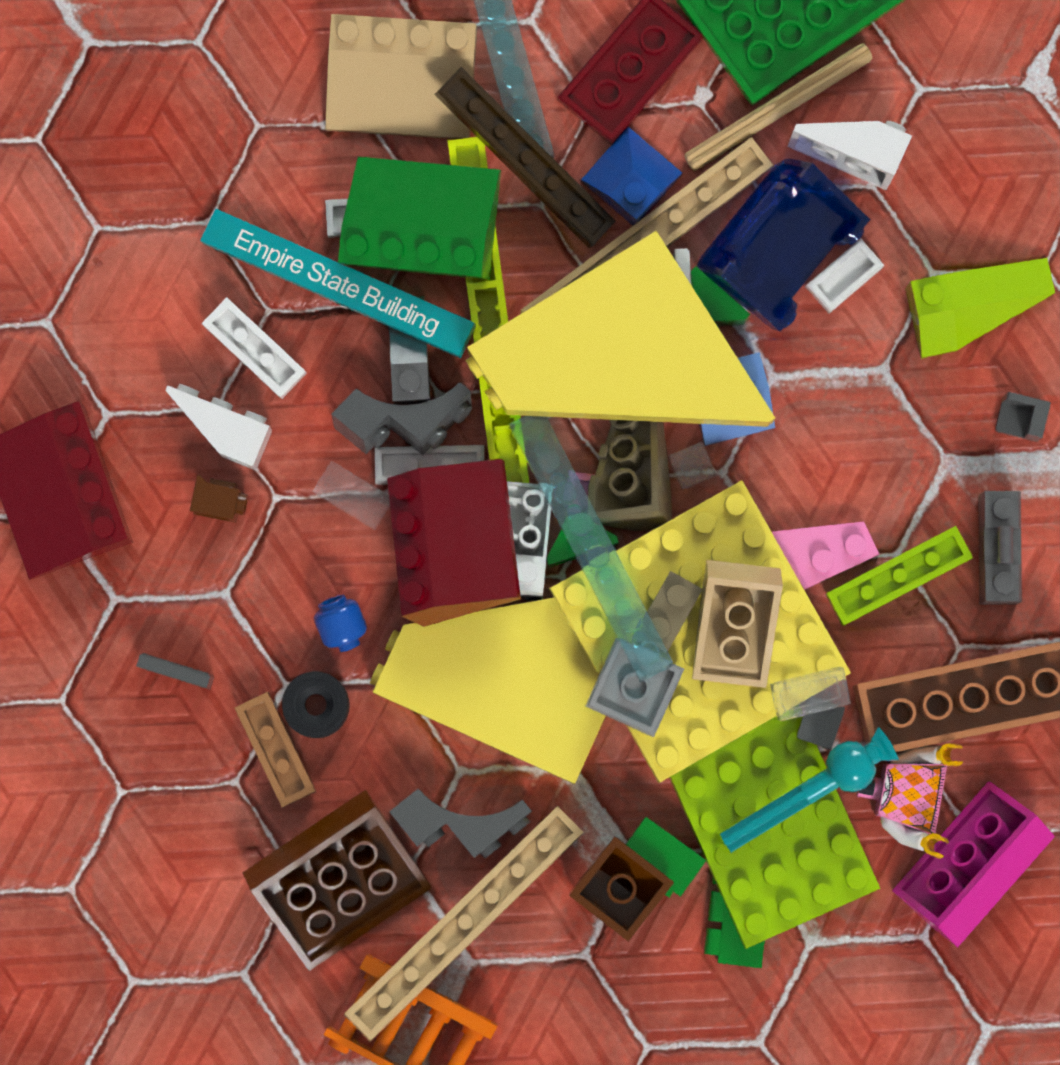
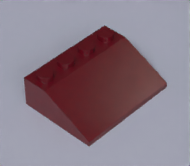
M80 401L44 413L0 434V498L29 580L133 543L85 406Z
M495 459L418 468L387 478L402 617L425 627L521 599L504 460Z

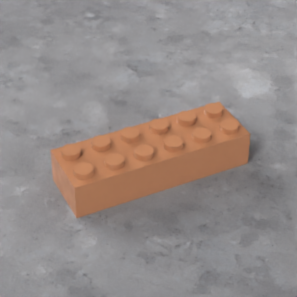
M1060 642L854 685L853 690L865 745L870 743L878 727L881 728L891 741L895 751L899 752L1060 718Z

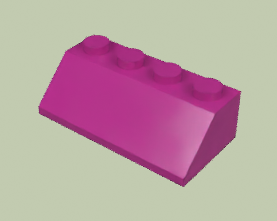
M988 781L941 834V836L948 839L949 843L938 841L934 845V851L944 855V857L938 859L925 853L892 891L931 927L958 948L1055 836L1036 814Z

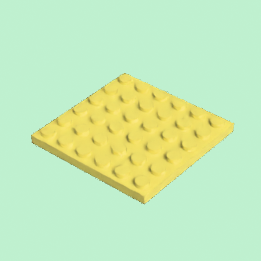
M742 480L549 588L598 676L615 638L684 668L654 737L626 725L658 783L851 674ZM706 560L781 569L783 588L766 688L692 679L701 594L666 655L634 637L636 630L670 571L702 588Z

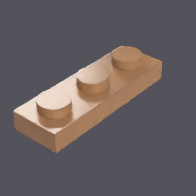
M269 692L235 707L236 713L281 807L284 808L316 792Z

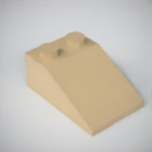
M706 560L692 679L766 688L783 588L780 568Z

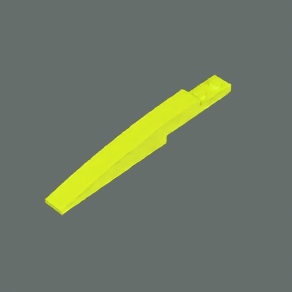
M477 137L448 140L451 165L488 168L485 145ZM496 226L490 280L465 277L471 321L476 324L473 332L474 343L508 322ZM483 376L479 377L489 460H504L507 481L529 483L521 415H507L502 407L496 410L485 393L490 387Z

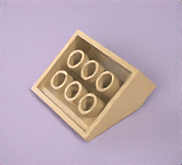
M331 14L325 129L327 131L444 139L470 138V130L434 94L460 67L474 79L477 42L476 24Z

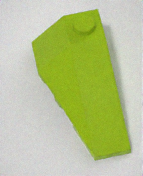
M1047 258L927 277L910 281L905 288L921 359L958 351L975 339L987 334L999 325L1055 294Z

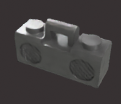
M984 491L978 496L979 605H1016L1022 602L1021 492Z

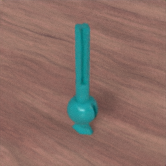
M880 727L877 728L870 743L865 746L854 741L838 744L830 751L826 759L827 768L723 831L720 833V836L732 853L839 787L845 792H857L865 789L874 779L876 774L875 764L880 761L899 760V757L891 741Z

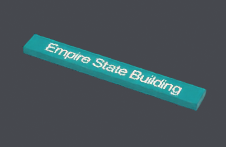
M215 209L200 239L204 245L459 358L462 357L476 328V324L470 320L218 209Z

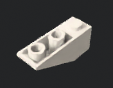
M179 384L177 389L167 386L165 391L223 458L256 471L272 433L271 427L265 424L267 418L251 411H246L245 416L231 411L232 404L215 397L212 398L211 402L198 398L199 391L183 384Z

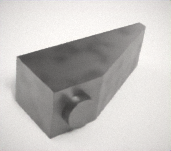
M419 296V297H418V298H420V299H422V300L425 301V297H424V296ZM389 327L393 404L412 405L430 401L427 343Z

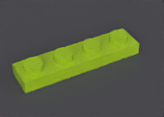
M954 526L833 589L825 595L843 627L973 559V556L957 526Z

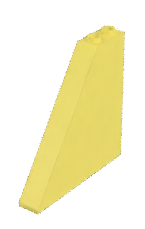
M657 231L467 347L470 357L465 361L476 379L483 376L490 387L485 391L488 399L496 410L502 407L507 415L767 427L775 420L772 411Z
M554 598L482 610L425 627L417 623L405 624L400 632L396 630L392 632L385 650L391 652L385 666L380 663L377 665L370 681L371 684L375 685L374 694L572 784L576 783L605 719V715L585 707L598 675Z

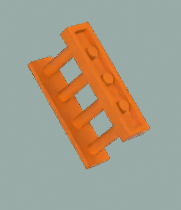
M367 954L360 966V969L366 972L363 977L366 981L354 1003L392 966ZM427 986L380 1032L372 1048L352 1039L357 1028L347 1018H345L339 1031L329 1026L323 1035L330 1038L329 1046L344 1054H348L349 1050H352L378 1065H400L385 1057V1054L411 1005L416 1006L417 1002L420 1001L431 1007L429 1011L431 1017L405 1065L423 1064L443 1024H448L450 1019L464 1025L461 1030L464 1034L447 1065H464L476 1042H481L483 1037L491 1040L498 1024Z

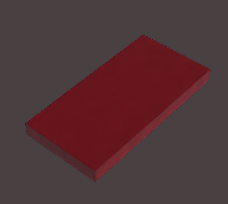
M640 0L559 94L557 101L612 145L701 43L703 36L694 25L663 0Z

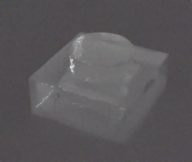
M703 442L668 456L682 490L716 477V472Z

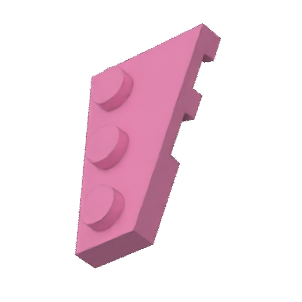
M864 522L772 532L804 590L880 555Z

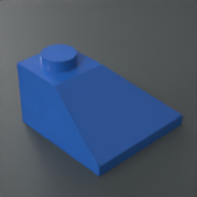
M627 127L585 174L581 182L633 226L651 211L683 173L631 128Z

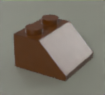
M614 836L572 888L569 896L629 942L673 885L674 881Z

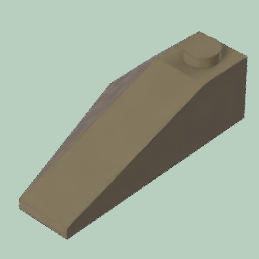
M609 420L611 427L606 442L601 445L598 454L601 458L596 473L591 476L588 485V520L591 523L632 531L656 529L672 520L671 486L664 423Z

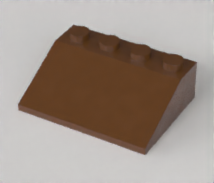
M366 790L242 872L252 894L309 971L432 889Z

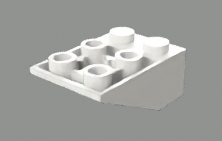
M507 481L521 594L520 600H543L553 485Z

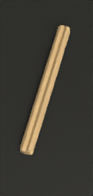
M864 43L857 45L692 148L684 156L688 166L693 171L698 170L863 67L872 60L869 48Z

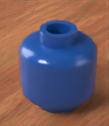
M338 595L321 602L318 605L319 610L313 619L322 643L329 648L338 647L340 652H345L359 646V638L366 633L367 624L358 602L353 599H346L345 595Z

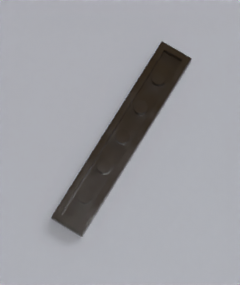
M462 67L434 94L588 248L593 247L616 222Z

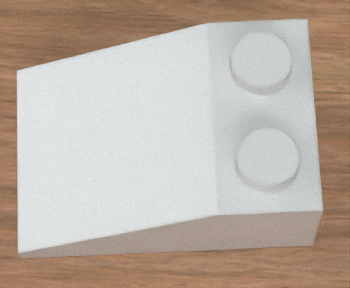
M880 121L796 124L787 147L887 190L912 135L905 133V127L892 121H886V123Z

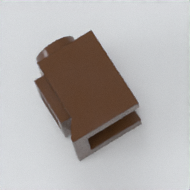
M197 475L190 512L198 516L236 523L238 515L244 516L248 494H244L240 489H237L238 485L236 483L210 478V483H207L200 475Z

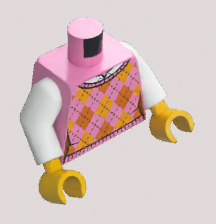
M948 743L942 747L923 746L898 753L899 760L891 761L890 764H883L881 778L874 777L873 781L865 789L857 791V797L877 800L875 816L881 818L882 828L902 845L921 851L925 850L927 854L938 859L943 858L944 855L935 852L934 845L938 841L949 843L947 838L935 834L947 766H960L963 761H952L950 758V753L954 748H963L959 744Z

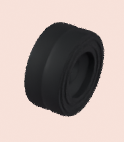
M319 671L306 672L293 679L287 686L282 699L283 715L289 726L297 733L309 738H324L334 734L345 723L350 708L349 697L344 686L335 677ZM313 694L322 695L327 704L325 711L318 716L310 715L305 708L306 700Z

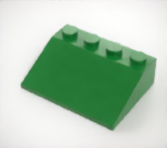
M358 156L342 222L338 263L348 266L490 280L501 170Z

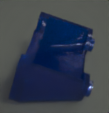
M790 158L784 159L771 169L699 259L697 267L767 326L781 332L797 316V303L792 299L835 244L841 246L857 242L864 233V227L871 219L813 163Z

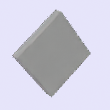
M615 638L585 707L654 737L684 668Z

